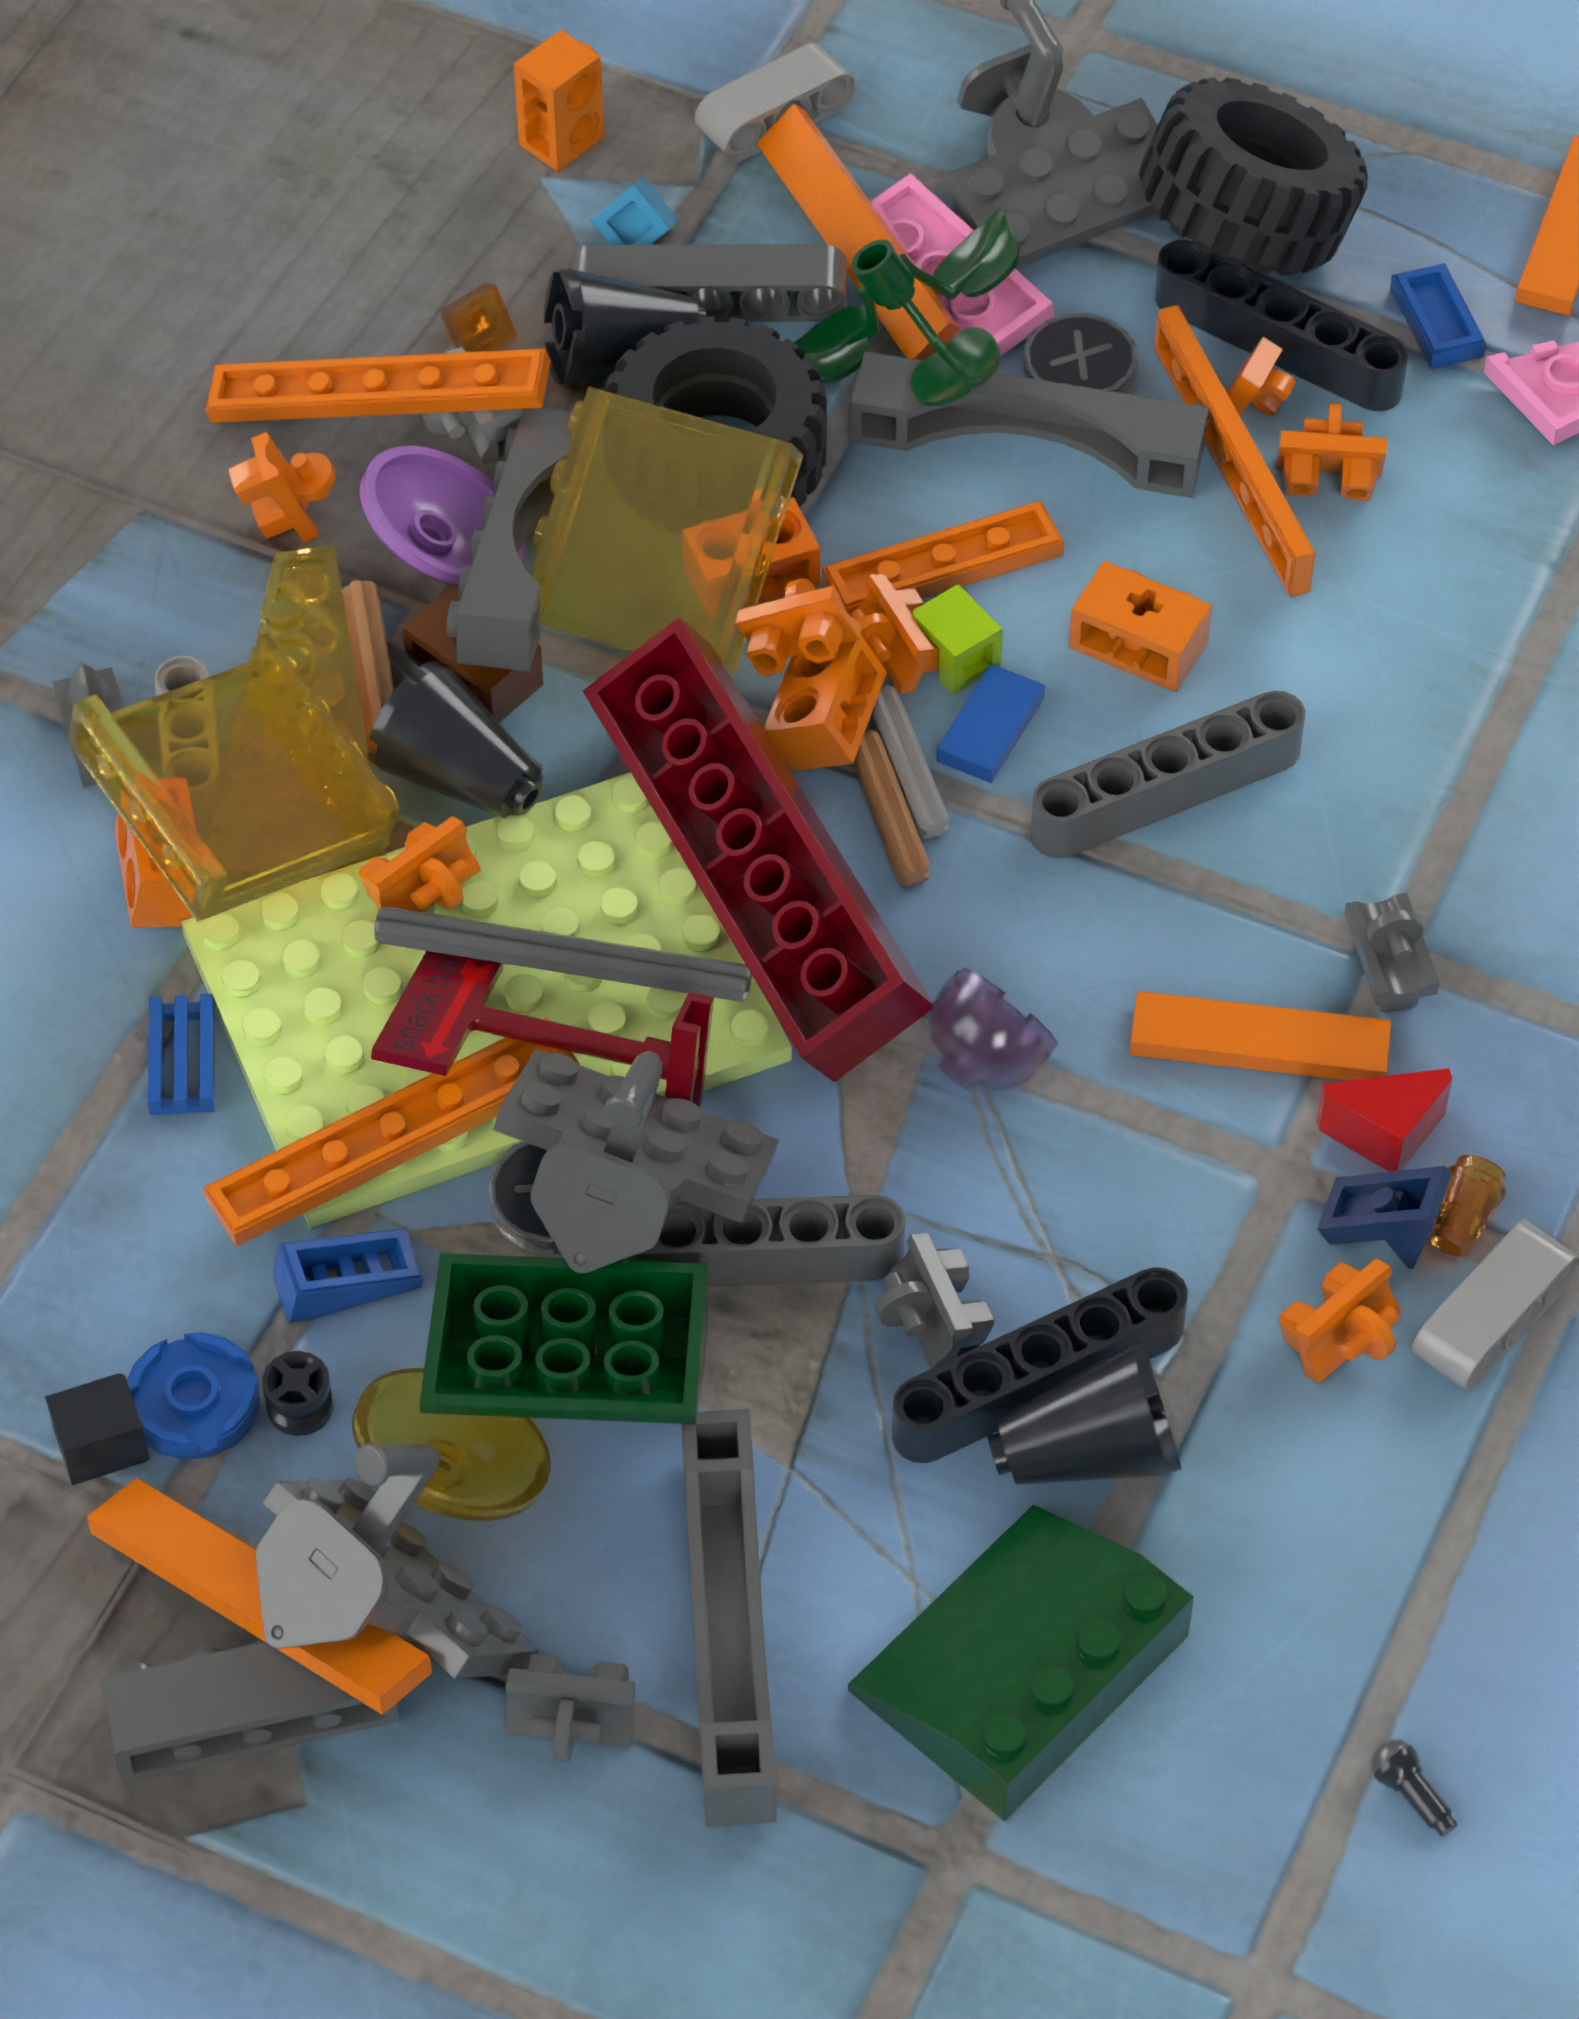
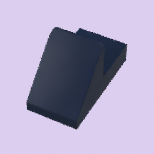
M1446 1166L1336 1177L1317 1230L1329 1245L1385 1240L1405 1266L1413 1269L1434 1226L1452 1173Z

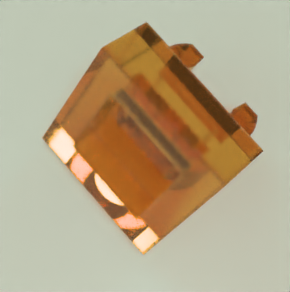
M483 283L440 310L442 314L440 318L449 339L453 340L456 349L462 347L464 352L494 351L518 336L497 285Z

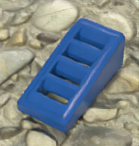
M406 1228L279 1243L273 1268L274 1282L288 1323L319 1318L421 1288L424 1280ZM388 1254L393 1270L383 1272L378 1256ZM361 1261L365 1274L357 1275L353 1263ZM335 1268L338 1277L329 1278L327 1270ZM309 1276L310 1281H306L305 1277Z

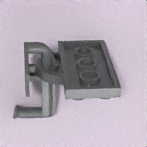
M1000 0L1001 6L1005 10L1012 12L1030 45L982 63L973 69L963 80L957 97V102L961 109L992 117L987 140V149L990 157L949 172L944 185L966 224L973 230L979 227L999 207L1005 212L1019 245V259L1015 267L1018 268L1154 214L1151 202H1147L1144 197L1139 170L1158 124L1142 98L1093 116L1080 100L1062 90L1056 89L1063 71V47L1035 0Z
M535 1049L500 1106L493 1128L494 1131L548 1150L540 1162L530 1199L535 1211L566 1263L572 1270L578 1273H588L653 1248L660 1238L668 1210L679 1200L742 1223L771 1165L779 1139L763 1134L757 1127L749 1123L731 1122L701 1111L697 1105L690 1101L678 1098L669 1099L655 1094L662 1074V1062L658 1054L650 1051L637 1056L626 1076L622 1077L607 1076L580 1066L574 1059L564 1054L546 1053Z
M366 1444L361 1446L356 1452L354 1460L355 1469L364 1483L369 1486L381 1485L376 1493L365 1484L352 1478H346L341 1481H321L310 1478L308 1481H277L263 1504L277 1517L256 1549L263 1631L265 1640L271 1647L294 1648L350 1640L359 1636L366 1625L370 1624L388 1632L406 1634L454 1679L508 1674L509 1668L522 1669L527 1658L531 1654H537L538 1650L520 1635L523 1629L514 1617L502 1609L488 1606L472 1591L474 1583L464 1572L450 1564L440 1563L424 1548L427 1542L422 1534L410 1525L402 1522L439 1465L440 1455L432 1446L426 1444H386L380 1446Z

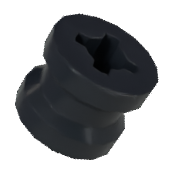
M304 1351L285 1352L274 1358L265 1368L262 1377L267 1414L271 1423L284 1434L294 1436L309 1435L320 1430L330 1420L334 1409L329 1372L324 1362L314 1354ZM301 1396L304 1401H288V1397Z

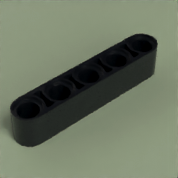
M1175 240L1168 242L1161 248L1158 254L1155 302L1160 309L1178 305L1188 324L1250 354L1264 337L1282 349L1274 364L1275 366L1364 409L1386 411L1399 404L1403 395L1409 356L1406 345L1397 337L1267 275L1253 271L1252 268L1240 264L1235 266L1224 262L1223 257L1212 252L1207 254L1196 248V243L1193 241Z
M1152 1267L1139 1271L907 1380L899 1386L894 1394L892 1441L896 1451L903 1458L912 1462L929 1463L998 1432L996 1419L1129 1344L1132 1346L1144 1342L1149 1359L1170 1350L1179 1343L1183 1335L1188 1289L1184 1280L1177 1273L1166 1268ZM1157 1307L1167 1312L1152 1313L1146 1310V1308ZM1100 1334L1110 1339L1103 1341L1093 1340L1087 1336ZM1041 1361L1046 1362L1052 1366L1047 1368H1036L1032 1365H1029V1363ZM975 1389H987L993 1392V1394L987 1396H979L971 1393L970 1391ZM925 1416L935 1421L928 1424H920L910 1419Z

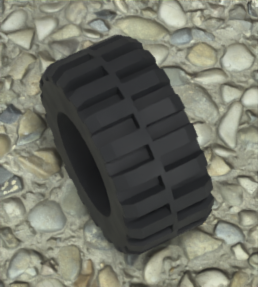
M1213 77L1204 78L1199 82L1193 81L1171 96L1140 164L1139 175L1144 197L1147 202H1151L1153 212L1160 220H1167L1170 223V229L1181 238L1187 237L1195 242L1196 248L1207 254H1210V252L1223 257L1224 262L1239 266L1243 264L1250 266L1256 272L1268 274L1270 271H1278L1280 275H1294L1299 271L1303 274L1313 271L1329 262L1336 255L1368 187L1365 160L1361 158L1360 149L1355 142L1346 139L1345 131L1336 123L1331 124L1323 118L1324 114L1312 106L1307 108L1296 102L1297 98L1284 92L1282 95L1270 91L1268 86L1255 82L1252 85L1242 83L1240 79L1226 78L1223 81H1218Z
M714 316L698 317L697 323L685 326L683 321L667 325L664 328V333L657 336L652 332L636 343V352L629 349L616 363L615 371L608 377L604 389L603 422L606 468L609 478L617 485V493L624 502L632 508L637 505V514L654 525L660 520L665 523V529L683 535V530L696 527L706 521H716L792 497L795 498L800 508L806 502L807 495L816 490L822 478V468L826 465V389L821 384V374L814 362L808 357L805 358V352L789 338L782 342L780 334L776 330L762 324L756 329L750 327L747 320L730 317L729 322H714ZM711 415L739 418L757 427L744 435L723 440L694 438L674 429L688 420Z

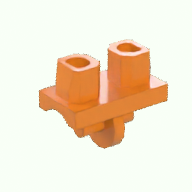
M1329 403L1327 419L1305 418L1303 432L1281 430L1276 469H1283L1285 493L1287 495L1305 497L1316 495L1319 472L1341 473V497L1347 500H1371L1377 476L1382 475L1387 454V438L1362 436L1363 422L1341 421V403Z
M268 432L251 438L255 457L229 467L228 470L234 491L242 504L251 503L254 518L259 529L266 539L292 528L295 529L303 543L319 537L318 528L306 509L310 501L326 499L329 495V490L333 487L336 479V470L328 457L321 453H297L291 458L289 465Z
M885 573L870 575L866 582L868 586L867 597L856 610L850 613V616L858 619L862 625V637L887 671V676L898 693L915 692L923 673L939 670L940 649L923 633L913 617V610L923 605L924 602L915 588L895 590Z
M805 578L789 582L785 589V598L738 610L735 624L748 640L747 658L757 672L764 677L783 672L789 657L803 654L807 660L816 663L836 659L840 644L859 640L862 625L858 619L851 617L842 604L840 594L834 585L816 590L814 585Z
M451 816L438 827L423 822L408 833L407 840L404 843L406 850L392 860L376 856L360 868L359 875L365 891L375 902L378 911L380 907L388 906L425 912L436 903L443 909L450 911L463 903L464 896L460 885L481 871L478 861L467 844V830L464 822L454 816Z
M1375 1258L1360 1270L1340 1262L1325 1275L1321 1285L1325 1302L1315 1309L1305 1302L1295 1301L1280 1314L1279 1324L1283 1340L1300 1353L1305 1376L1320 1384L1347 1359L1354 1361L1360 1354L1365 1353L1375 1360H1384L1395 1350L1396 1340L1390 1328L1400 1320L1399 1314L1401 1311L1389 1287V1278L1392 1275L1390 1265Z

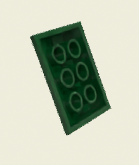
M440 1253L419 1401L420 1413L696 1424L705 1367L708 1330V1264L620 1260L588 1273H578L568 1266L564 1258Z
M1032 1505L848 1684V1691L1005 1822L1189 1636L1194 1596L1141 1554L1038 1506Z

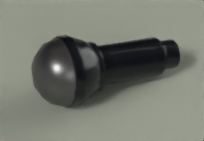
M1389 1740L1381 1744L1374 1751L1371 1758V1770L1379 1783L1393 1788L1396 1792L1400 1791L1429 1828L1436 1829L1441 1837L1446 1836L1456 1828L1458 1823L1451 1816L1452 1810L1421 1774L1423 1769L1420 1767L1417 1751L1412 1745L1403 1740Z

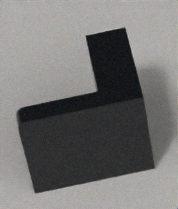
M117 1373L45 1396L52 1427L72 1486L149 1460L150 1457L143 1426L124 1374Z

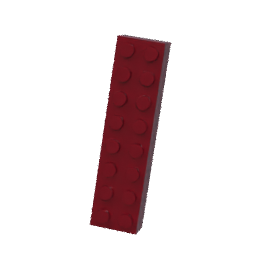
M678 617L583 690L584 695L804 1061L835 1082L936 1007L709 642Z

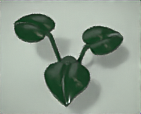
M999 207L945 257L932 276L912 264L905 253L899 255L887 240H876L861 248L852 260L851 269L862 283L858 287L857 292L864 301L865 307L856 305L841 309L822 320L803 337L794 342L805 352V358L808 357L816 365L821 374V384L839 381L852 374L861 367L864 353H872L873 345L869 338L876 335L880 330L875 303L879 306H885L889 310L903 307L936 351V353L920 362L911 376L910 390L921 404L926 406H942L952 403L966 396L972 388L979 387L990 379L1000 361V349L995 338L982 328L969 327L960 331L945 345L911 299L915 293V279L933 289L938 295H942L949 300L956 298L960 292L969 298L978 297L1002 283L1014 270L1019 259V245L1007 215Z

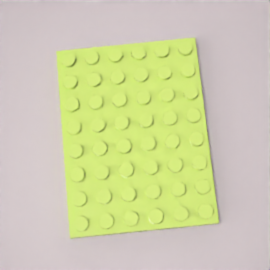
M631 772L536 803L523 815L516 813L507 816L505 819L497 816L467 826V844L478 861L481 871L460 885L464 896L463 903L450 911L443 909L436 903L425 911V913L745 964ZM406 847L377 857L392 860L406 850ZM373 858L181 921L184 938L208 994H213L215 1010L276 1151L432 1074L371 1059L373 1045L426 952L424 950L381 944L375 940L374 926L378 909L375 902L367 895L359 875L360 868ZM503 963V971L484 1007L539 1019L547 1017L552 1022L644 1042L646 1037L671 1041L673 1024L688 993ZM753 976L746 1001L738 1002L714 998L704 1091L792 1061V1046ZM478 1030L471 1031L454 1063L505 1037ZM573 1053L580 1066L607 1076L625 1077L631 1065ZM660 1079L655 1094L665 1097L667 1080ZM495 1117L303 1214L309 1228H313L500 1163L515 1147L526 1142L494 1131L493 1128L497 1118Z

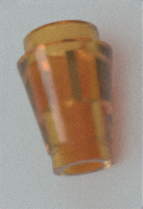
M1461 1155L1457 1158L1455 1165L1447 1167L1452 1175L1435 1221L1434 1234L1431 1238L1432 1244L1437 1249L1456 1257L1468 1255L1471 1246L1474 1245L1507 1195V1190L1504 1186L1506 1174L1503 1169L1490 1160L1475 1155Z

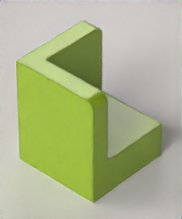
M959 584L913 610V617L923 633L940 649L938 680L953 695L980 680L990 664L1001 667L1003 628Z

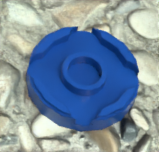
M208 1333L184 1334V1339L175 1340L169 1344L167 1339L151 1346L133 1364L127 1379L143 1426L146 1444L159 1454L183 1460L212 1457L235 1446L253 1427L261 1406L258 1375L247 1353L227 1338Z

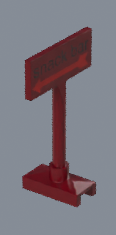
M426 951L372 1047V1060L447 1076L465 1040L473 1030L626 1065H632L637 1056L650 1051L658 1054L662 1062L660 1079L667 1080L665 1097L669 1099H684L700 1108L703 1101L714 997L688 992L673 1024L671 1041L646 1037L645 1041L641 1042L484 1007L503 971V963Z

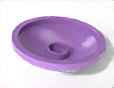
M399 446L381 452L371 461L360 483L361 504L371 528L382 544L395 557L413 570L433 580L459 586L463 565H471V544L475 529L483 530L482 515L484 502L487 495H494V482L470 464L439 450L421 446ZM526 538L518 552L521 560L526 550Z

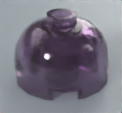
M962 968L961 971H957L943 985L931 1009L929 1019L931 1041L944 1057L938 1064V1068L952 1081L965 1089H969L974 1081L994 1090L1012 1089L1027 1082L1049 1060L1051 1053L1058 1046L1057 1040L1033 1014L1030 1013L1025 1018L1014 1006L1004 1000L1002 997L1006 992L981 975L967 968Z

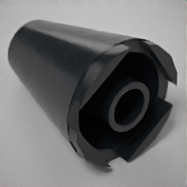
M571 268L559 269L560 272H553L550 276L544 305V323H553L554 342H545V349L551 360L550 373L555 383L569 385L609 376L615 371L616 363L629 349L636 352V343L652 332L657 336L664 333V328L667 325L683 321L684 326L695 324L698 317H707L704 308H698L696 300L691 296Z
M440 661L427 662L419 667L427 675L415 685L405 679L383 705L369 736L370 740L378 744L376 753L367 752L368 760L384 772L504 819L516 813L520 815L527 813L535 805L542 792V784L539 783L540 768L451 668Z
M1144 1342L1132 1346L1129 1344L996 1419L999 1433L987 1436L998 1474L1002 1475L1011 1472L1016 1485L1165 1476L1182 1469Z

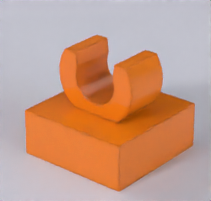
M1264 337L1243 363L1226 392L1239 416L1252 401L1258 411L1273 417L1282 401L1288 398L1296 383L1294 378L1288 373L1272 369L1282 349Z

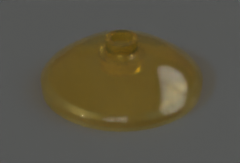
M424 1368L401 1369L384 1374L371 1382L362 1392L352 1417L353 1436L358 1449L366 1444H376L377 1446L386 1444H426L435 1448L440 1455V1462L436 1471L413 1506L447 1519L465 1522H486L518 1515L529 1509L541 1496L549 1479L551 1460L547 1444L541 1432L530 1418L420 1413L419 1401Z

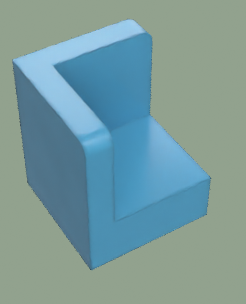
M644 176L591 219V222L610 245H651L679 221Z

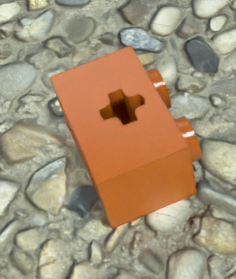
M1104 560L1071 609L1069 648L1177 692L1208 644L1212 604L1204 602L1188 592L1178 591L1148 579L1137 571L1124 569Z

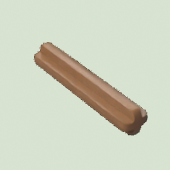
M356 580L350 582V585L343 589L342 594L366 743L371 752H376L378 744L369 739L370 732L383 705L394 692V684L378 587L373 581Z
M869 730L864 733L853 762L854 768L897 881L906 887L915 883L922 884L930 875L928 871L930 869L928 857L882 738L877 732Z

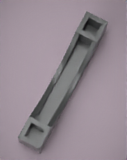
M864 353L850 401V442L908 451L932 441L967 434L1005 433L1027 435L1058 442L1086 453L1116 471L1135 489L1189 498L1194 496L1205 448L1209 407L994 373L985 383L979 387L972 388L966 396L942 406H926L917 401L909 385L915 368L922 361L894 355Z
M551 408L524 409L518 428L510 427L508 429L505 443V461H498L495 469L494 495H487L484 502L482 515L483 530L475 529L471 544V565L464 564L461 570L459 581L460 601L452 600L448 610L447 636L456 638L457 663L530 671L541 635V586L526 570L518 552L525 538L540 521L561 506L584 495L594 463V413Z
M750 1409L698 1412L696 1424H681L705 1827L776 1822V1775L761 1599Z

